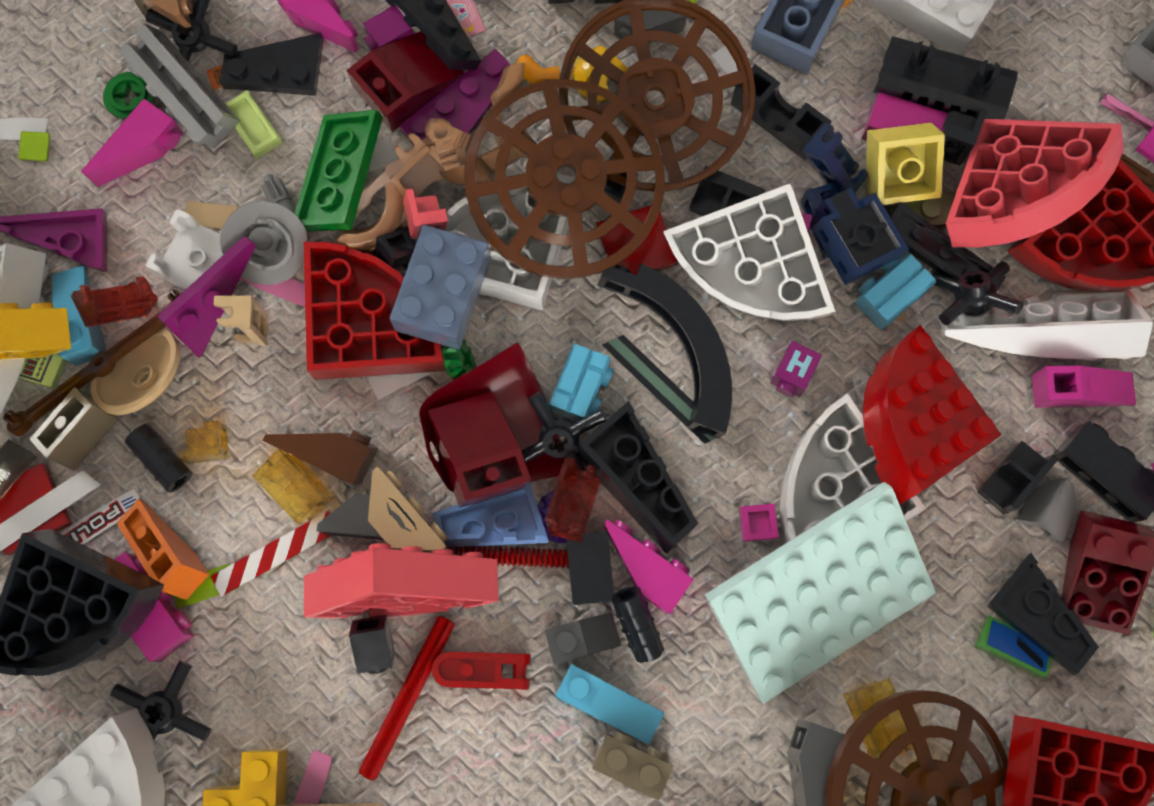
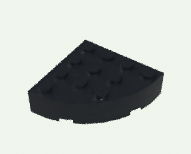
M52 529L22 533L0 596V673L14 676L21 674L44 676L99 660L119 648L138 631L153 610L164 584Z

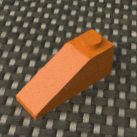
M138 499L116 523L148 576L164 584L162 592L187 600L209 576L208 571L196 553L144 500Z

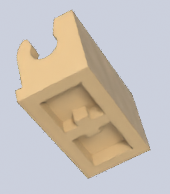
M252 295L214 296V306L222 308L230 316L228 319L222 317L216 321L224 327H239L245 333V335H233L235 340L241 343H258L260 346H267L268 313Z

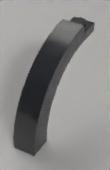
M641 264L635 275L631 274L628 268L621 265L604 270L600 275L597 286L631 298L650 308L670 326L683 345L689 359L694 382L693 408L687 428L717 439L725 435L731 414L732 379L725 348L709 316L686 290L667 276Z

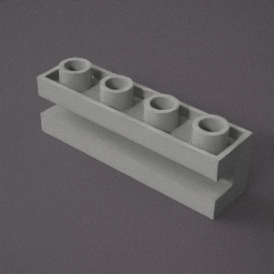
M143 23L135 32L141 41L137 45L126 42L119 50L121 55L128 61L126 67L136 76L142 77L147 83L145 86L147 91L156 99L163 101L167 106L165 109L167 114L175 121L184 125L187 129L185 134L191 141L197 145L204 144L216 148L240 120L162 31Z

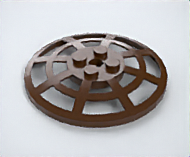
M624 0L615 3L599 12L584 25L573 39L565 55L559 79H570L573 65L577 57H581L594 67L589 83L598 86L602 74L618 84L616 95L631 105L648 124L654 137L658 139L663 165L666 167L670 182L665 183L664 192L680 190L698 184L714 175L732 158L741 146L750 128L755 107V84L747 54L738 38L723 21L710 11L690 1ZM642 11H670L695 20L685 38L667 31H646ZM629 14L633 34L615 42L602 56L586 45L590 37L604 25L618 17ZM706 28L713 32L727 47L736 63L738 71L719 77L710 58L696 45ZM648 42L667 43L678 47V50L671 61L663 58H651ZM635 45L638 62L630 66L625 73L610 63L620 52ZM690 55L702 66L708 80L692 84L690 77L682 69ZM742 84V114L737 131L732 136L716 128L723 108L722 90ZM559 88L560 106L569 105V88ZM653 90L659 91L664 97V102L658 106L651 105L647 101L646 94ZM588 91V106L580 107L601 115L610 102L598 104L597 94ZM712 93V111L709 121L706 123L692 115L691 112L694 107L695 97ZM622 110L619 113L620 118L629 128L624 138L630 149H632L639 136L644 135L634 120ZM568 115L563 116L567 134L578 135L573 121L586 119ZM683 125L700 134L689 146L675 152L670 135L681 129ZM605 132L601 138L614 150L609 160L623 159L618 145ZM708 140L726 147L722 155L709 167L691 177L683 179L678 161L695 154ZM632 151L634 158L652 157V155ZM619 174L607 175L608 179L626 186V177ZM636 180L635 189L654 192L655 183Z
M570 79L546 80L530 84L510 93L498 102L482 119L476 129L466 154L464 170L465 196L470 214L479 232L489 245L504 259L524 271L556 279L584 278L599 274L610 267L618 265L634 253L646 239L657 220L663 202L665 186L664 165L658 143L650 127L640 114L624 99L611 91L588 82ZM556 88L586 90L603 96L611 102L601 115L582 107L560 106ZM543 90L547 108L527 115L513 128L496 119L504 109L516 100L533 92ZM622 110L641 129L649 144L652 157H633L626 139L612 124ZM563 116L580 117L593 122L594 125L584 138L575 134H567ZM549 118L552 136L544 139L538 145L522 135L523 131L534 123ZM488 130L504 140L496 158L495 179L475 184L476 155L482 138ZM605 132L616 142L623 155V159L604 160L601 152L595 145ZM514 146L529 156L526 171L523 174L505 177L506 161L510 149ZM562 167H568L574 171L576 178L573 182L565 184L558 180L556 172ZM655 170L654 198L649 214L644 223H642L627 211L635 193L636 172ZM626 173V186L620 204L603 192L606 186L607 175ZM527 187L531 198L536 203L527 218H524L514 206L508 191ZM498 193L505 212L514 224L519 227L509 245L502 241L488 224L480 208L478 198ZM595 204L611 215L600 226L583 232L581 214L591 209ZM547 212L556 216L567 217L570 235L551 233L540 229L538 225ZM619 222L635 235L629 243L616 253L600 261L588 264L585 243L604 236L615 228ZM531 236L548 244L572 246L574 266L546 265L531 260L520 254Z
M908 690L894 693L877 701L865 710L848 728L837 747L829 768L825 788V806H843L844 789L851 763L870 773L865 794V806H878L882 781L893 787L890 806H928V801L932 796L936 797L937 806H973V800L985 794L986 806H996L995 789L1002 785L1004 793L1008 764L1007 755L996 732L987 720L964 701L932 690ZM940 703L960 710L957 731L942 726H921L913 704ZM900 711L907 731L890 742L878 759L858 749L864 738L877 723L892 712ZM973 719L985 733L994 750L999 769L992 773L982 753L969 740ZM926 738H944L954 742L947 762L932 759ZM910 744L913 745L917 761L908 765L901 773L889 767L902 750ZM966 751L973 758L982 775V779L969 784L964 774L960 771Z

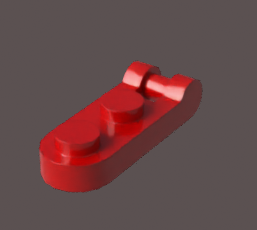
M445 652L434 660L432 675L435 681L444 687L529 690L530 679H526L527 665H530L531 654ZM503 664H513L512 678H502Z

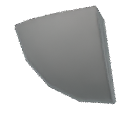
M1069 478L1054 479L1035 490L1025 503L1017 520L1029 529L1036 525L1047 530V538L1064 542L1076 513V495Z

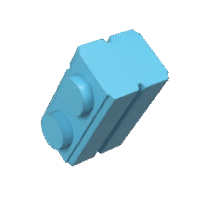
M908 253L901 260L897 259L882 268L885 274L876 281L874 277H871L858 289L861 295L855 302L856 306L866 316H869V319L879 330H884L936 283V279L925 268H922V265L912 254Z
M573 344L549 403L551 412L578 421L599 410L602 399L597 398L602 386L608 388L614 373V369L609 367L611 358L583 346Z

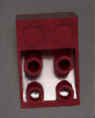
M421 31L372 50L346 70L353 88L372 110H377L383 116L382 121L392 132L465 73L463 70L449 69L425 43L427 37Z
M492 391L427 410L459 508L523 488L531 481L520 446Z
M1081 510L1070 541L1061 599L1069 610H1073L1082 624L1129 635L1154 567V531L1146 525Z

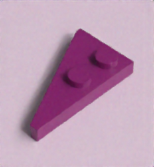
M102 208L0 217L1 233L98 271L107 272V213Z
M246 236L242 237L157 316L198 358L203 355L218 324L216 320L221 318L224 312L222 308L214 306V296H232L256 247Z

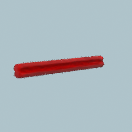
M443 616L437 617L359 769V774L364 778L372 781L377 779L432 671L434 660L441 654L455 626L453 621Z

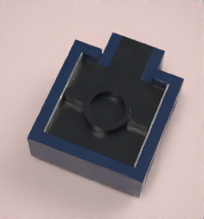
M849 188L825 199L815 209L819 221L812 230L845 285L899 259L909 250L876 193L859 201L852 188Z

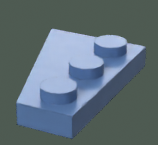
M530 482L523 488L461 508L455 505L432 513L434 522L448 537L443 542L447 547L549 543Z

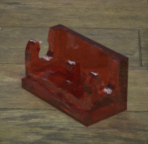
M139 276L136 277L137 283L129 282L128 285L91 290L88 285H81L79 291H73L71 298L85 327L146 317L158 301L157 295L153 293L146 278Z
M565 457L545 517L549 535L578 542L583 541L601 483L600 479H597L596 469L589 464L587 470L582 471L577 468V463L574 459Z

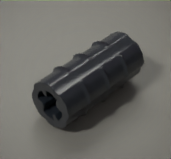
M143 424L126 437L125 444L134 453V456L145 466L144 468L148 469L155 477V481H158L167 492L177 491L192 477V472L183 463V460L172 451L173 448H170L165 443L162 436L158 435L151 425Z
M633 586L619 590L611 598V601L616 611V617L619 618L622 625V632L625 633L628 640V647L631 648L635 660L643 663L659 658L664 651V646L660 639V632L657 631L654 624V617L651 616L648 609V602L645 601L640 587Z

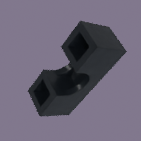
M754 64L752 71L755 84V107L752 121L806 160L807 156L802 149L825 123L831 124L832 121L807 102L801 109L791 106L783 99L779 92L780 82ZM742 84L735 86L731 105L742 112L743 91Z

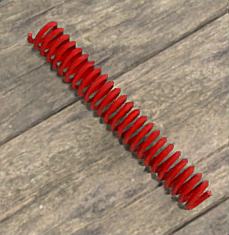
M465 546L461 547V554H459V547H456L455 555L462 556L465 553ZM467 546L466 553L470 552V546ZM472 546V552H476V546ZM478 546L477 552L481 553V546ZM483 546V558L497 559V566L500 563L504 566L506 563L507 566L512 564L514 567L517 563L519 567L521 565L525 567L528 563L529 567L533 565L536 568L539 564L541 568L544 564L546 568L549 565L553 568L555 564L556 568L561 566L563 569L566 564V568L569 569L567 549L564 550L563 554L562 549H559L557 553L555 548L552 555L551 548L548 549V552L544 548L541 556V549L538 548L536 553L533 547L530 557L529 547L526 548V554L524 547H522L519 556L518 546L515 549V555L514 548L511 547L508 553V547L506 546L503 557V547H499L498 554L497 546H495L492 557V546L488 547V555L487 547ZM450 547V550H453L454 555V547Z

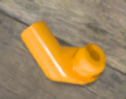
M521 55L517 59V63H524L523 78L530 84L546 80H559L560 78L559 66L542 68L529 55Z

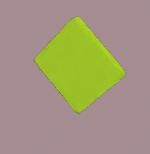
M21 131L18 158L20 160L47 162L50 134Z

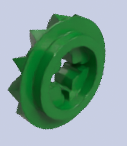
M124 72L113 77L107 83L103 92V102L106 109L117 119H126L143 99L152 104L155 97L145 88L147 83L142 77L140 78L132 72ZM132 88V92L137 98H132L130 105H128L123 98L129 96Z
M464 339L460 350L442 346L443 364L452 380L477 367L475 364L476 357L472 355L471 347L467 346Z

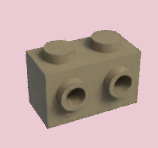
M74 387L29 440L47 459L75 471L119 419L115 415L103 411L89 394Z
M617 730L614 736L606 733L592 769L659 800L673 769V765L666 761L668 754L651 746L648 747L647 751H644L634 746L636 739Z

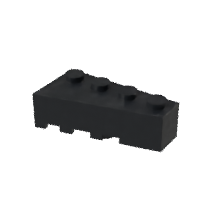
M628 401L579 443L576 454L581 462L648 535L668 554L698 525V522L677 485L672 482L666 471V465L662 458L658 457L649 441V435L645 428L641 427L634 414L635 411Z

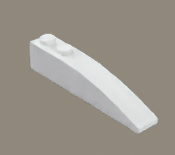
M8 243L0 246V304L18 303L19 309L31 308V304L44 303V298L40 294L42 283H44L48 274V265L45 264L46 253ZM25 358L0 359V414L18 380Z
M1130 289L1109 292L1053 293L1052 299L1040 301L1037 296L1025 298L1022 311L1018 315L993 307L992 310L980 315H968L963 312L949 325H944L939 320L945 336L976 346L1012 354L1042 358L1083 359L1087 361H1093L1097 358L1129 359L1131 357H1145L1153 325L1152 319Z

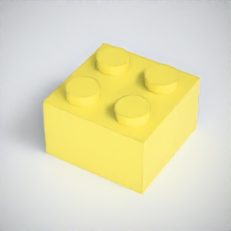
M932 123L867 130L866 171L868 172V177L866 179V193L868 196L876 193L882 205L941 198L945 134Z

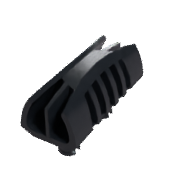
M892 36L873 93L878 94L882 92L945 113L957 111L972 117H976L980 109L983 108L988 110L985 119H1005L1018 72L1000 67L997 62L993 65L989 64L988 60L982 62L936 49L932 43L930 46L923 45V41L915 43Z

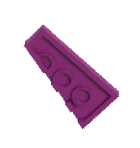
M494 49L481 60L476 70H468L400 124L401 132L406 137L408 134L413 133L423 140L426 137L425 123L430 118L445 119L450 122L452 127L470 134L473 129H477L489 108L493 107L490 95L498 86L503 70L510 63Z

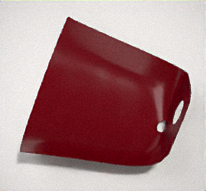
M518 342L441 387L421 405L419 417L426 450L435 470L449 491L454 492L427 410L492 391L520 449L523 450L539 441V433L543 423L529 402L528 397L536 392H540L544 400L545 397L530 362ZM554 434L553 439L557 440L559 436ZM430 442H432L435 446V449L438 454V462L432 454ZM546 453L526 463L531 478L530 482L569 474L564 458H554Z

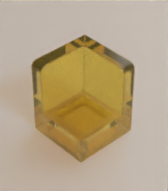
M218 420L204 422V428L189 429L185 432L186 451L179 452V459L189 464L229 459L227 426Z

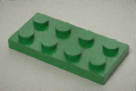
M377 110L323 116L294 213L305 227L306 232L352 230L383 116Z

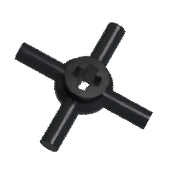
M210 0L195 1L193 13L189 14L191 27L184 28L152 10H149L146 14V22L172 32L173 39L179 47V52L188 62L192 53L200 52L207 47L232 57L237 53L238 46L236 44L211 35L210 27L204 19ZM191 30L194 31L193 36H189Z
M1001 261L988 273L978 270L968 271L962 274L959 280L933 272L931 275L936 279L934 286L954 292L956 300L939 315L941 323L949 325L963 312L968 315L984 314L989 311L991 306L1018 315L1022 311L1023 302L996 293L994 286L1010 271V266L1006 262Z
M540 392L532 394L528 397V400L543 426L539 433V441L521 450L525 463L544 453L554 458H564L578 483L586 482L590 475L575 451L579 445L581 434L607 420L602 409H599L572 423L564 418H555ZM554 434H558L559 438L565 436V441L561 442L559 438L554 440Z
M179 660L164 691H156L145 697L120 684H116L111 691V697L139 710V714L148 727L153 741H155L158 734L168 733L175 728L202 741H206L211 733L210 727L183 715L182 703L177 697L192 668V665ZM158 706H162L161 711L165 713L164 718L159 719L161 714L157 711Z

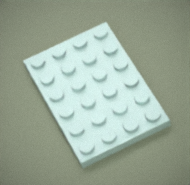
M883 482L704 594L752 688L764 704L936 594L893 488L886 482Z

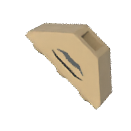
M379 467L375 468L372 471L368 522L385 542L391 545V549L401 550L403 547L418 546L422 547L425 553H432V551L439 549H448L443 543L448 539L446 534L435 522L430 526L421 517L425 510L413 496L406 500L398 490L403 485L390 470L384 474Z

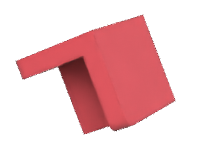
M413 188L406 189L403 204L411 239L419 237L422 225L445 231L448 219L445 209H439L437 197L431 195L415 198Z

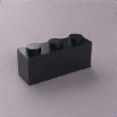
M1088 421L1077 426L1054 452L1053 455L1058 458V462L1129 522L1136 523L1147 520L1154 511L1153 470L1145 468L1139 463L1131 450L1124 446H1119L1110 439L1108 432L1100 425Z

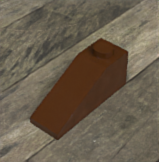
M353 430L352 434H266L263 438L264 442L352 485L362 484L378 450V447L370 444L371 437L356 430Z

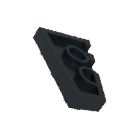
M385 0L391 7L397 5L404 12L403 20L410 27L420 29L427 37L425 43L449 69H477L481 59L446 0Z
M318 33L237 51L234 57L224 54L220 84L223 89L316 96L324 42L323 35Z
M1030 553L988 603L987 607L1075 676L1082 670L1099 646L1073 610H1069L1056 592L1058 589L1050 579L1048 580L1037 566V560Z

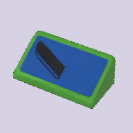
M987 616L974 647L1034 677L1046 679L1050 669L1051 657L1012 626Z

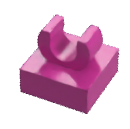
M775 503L739 507L743 542L779 538Z

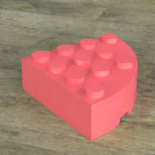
M984 119L975 145L970 152L946 221L952 247L979 248L1021 240L1056 226L1081 210L1102 190L1116 170L1123 153L1122 125L1115 123Z
M376 543L369 545V549L366 551L352 552L349 558L335 559L332 565L318 566L317 571L304 576V618H348V616L366 614V611H369V618L386 614L387 617L412 616L447 612L449 608L463 606V608L477 607L499 601L497 559L483 558V553L468 552L458 556L453 555V550L439 549L432 551V553H425L423 548L418 546L393 550L390 544Z

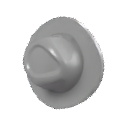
M254 201L238 207L225 221L220 235L223 255L244 236L256 246L241 275L242 278L252 283L273 285L291 279L302 268L304 263L303 242H308L307 233L299 218L288 208L274 202Z

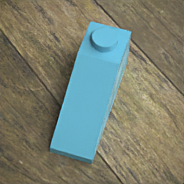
M83 265L52 274L53 307L67 308L71 349L60 352L59 355L75 366L88 363L97 353L106 351L87 268Z
M573 664L570 665L555 697L648 745L664 715V712Z

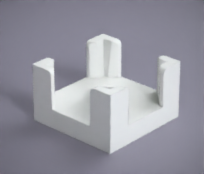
M176 209L170 220V225L177 231L174 239L162 259L153 252L145 267L157 278L186 290L223 256L220 245L221 230L219 234L203 227L191 215Z

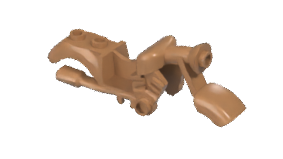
M515 63L505 67L498 86L490 95L493 107L510 93L520 89L524 77V63ZM501 114L496 117L500 122H502ZM430 118L425 123L426 137L423 140L413 133L408 134L407 137L413 142V147L408 152H405L399 145H396L395 152L399 158L384 167L386 171L362 191L355 218L371 204V197L385 185L386 204L380 218L366 228L342 231L336 244L344 245L349 249L357 251L369 249L372 252L375 250L377 237L393 232L397 227L402 229L408 226L403 204L406 189L413 188L416 198L421 197L429 184L438 180L446 179L450 183L465 186L466 154L473 136L452 127L450 122L445 119ZM523 131V136L536 143L526 131ZM496 135L498 146L484 154L476 155L475 184L487 181L491 174L495 173L496 158L504 141ZM512 146L506 161V167L519 158H529V156Z

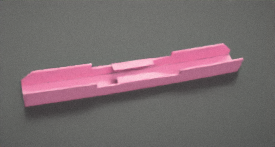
M1109 94L1100 102V104L1119 116L1127 117L1148 131L1154 125L1152 120Z

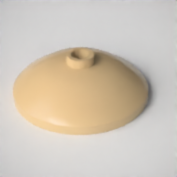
M162 328L117 361L111 373L105 377H95L91 381L90 387L91 397L94 402L108 414L125 415L139 411L156 401L170 386L177 373L180 361V346L177 339L169 331Z

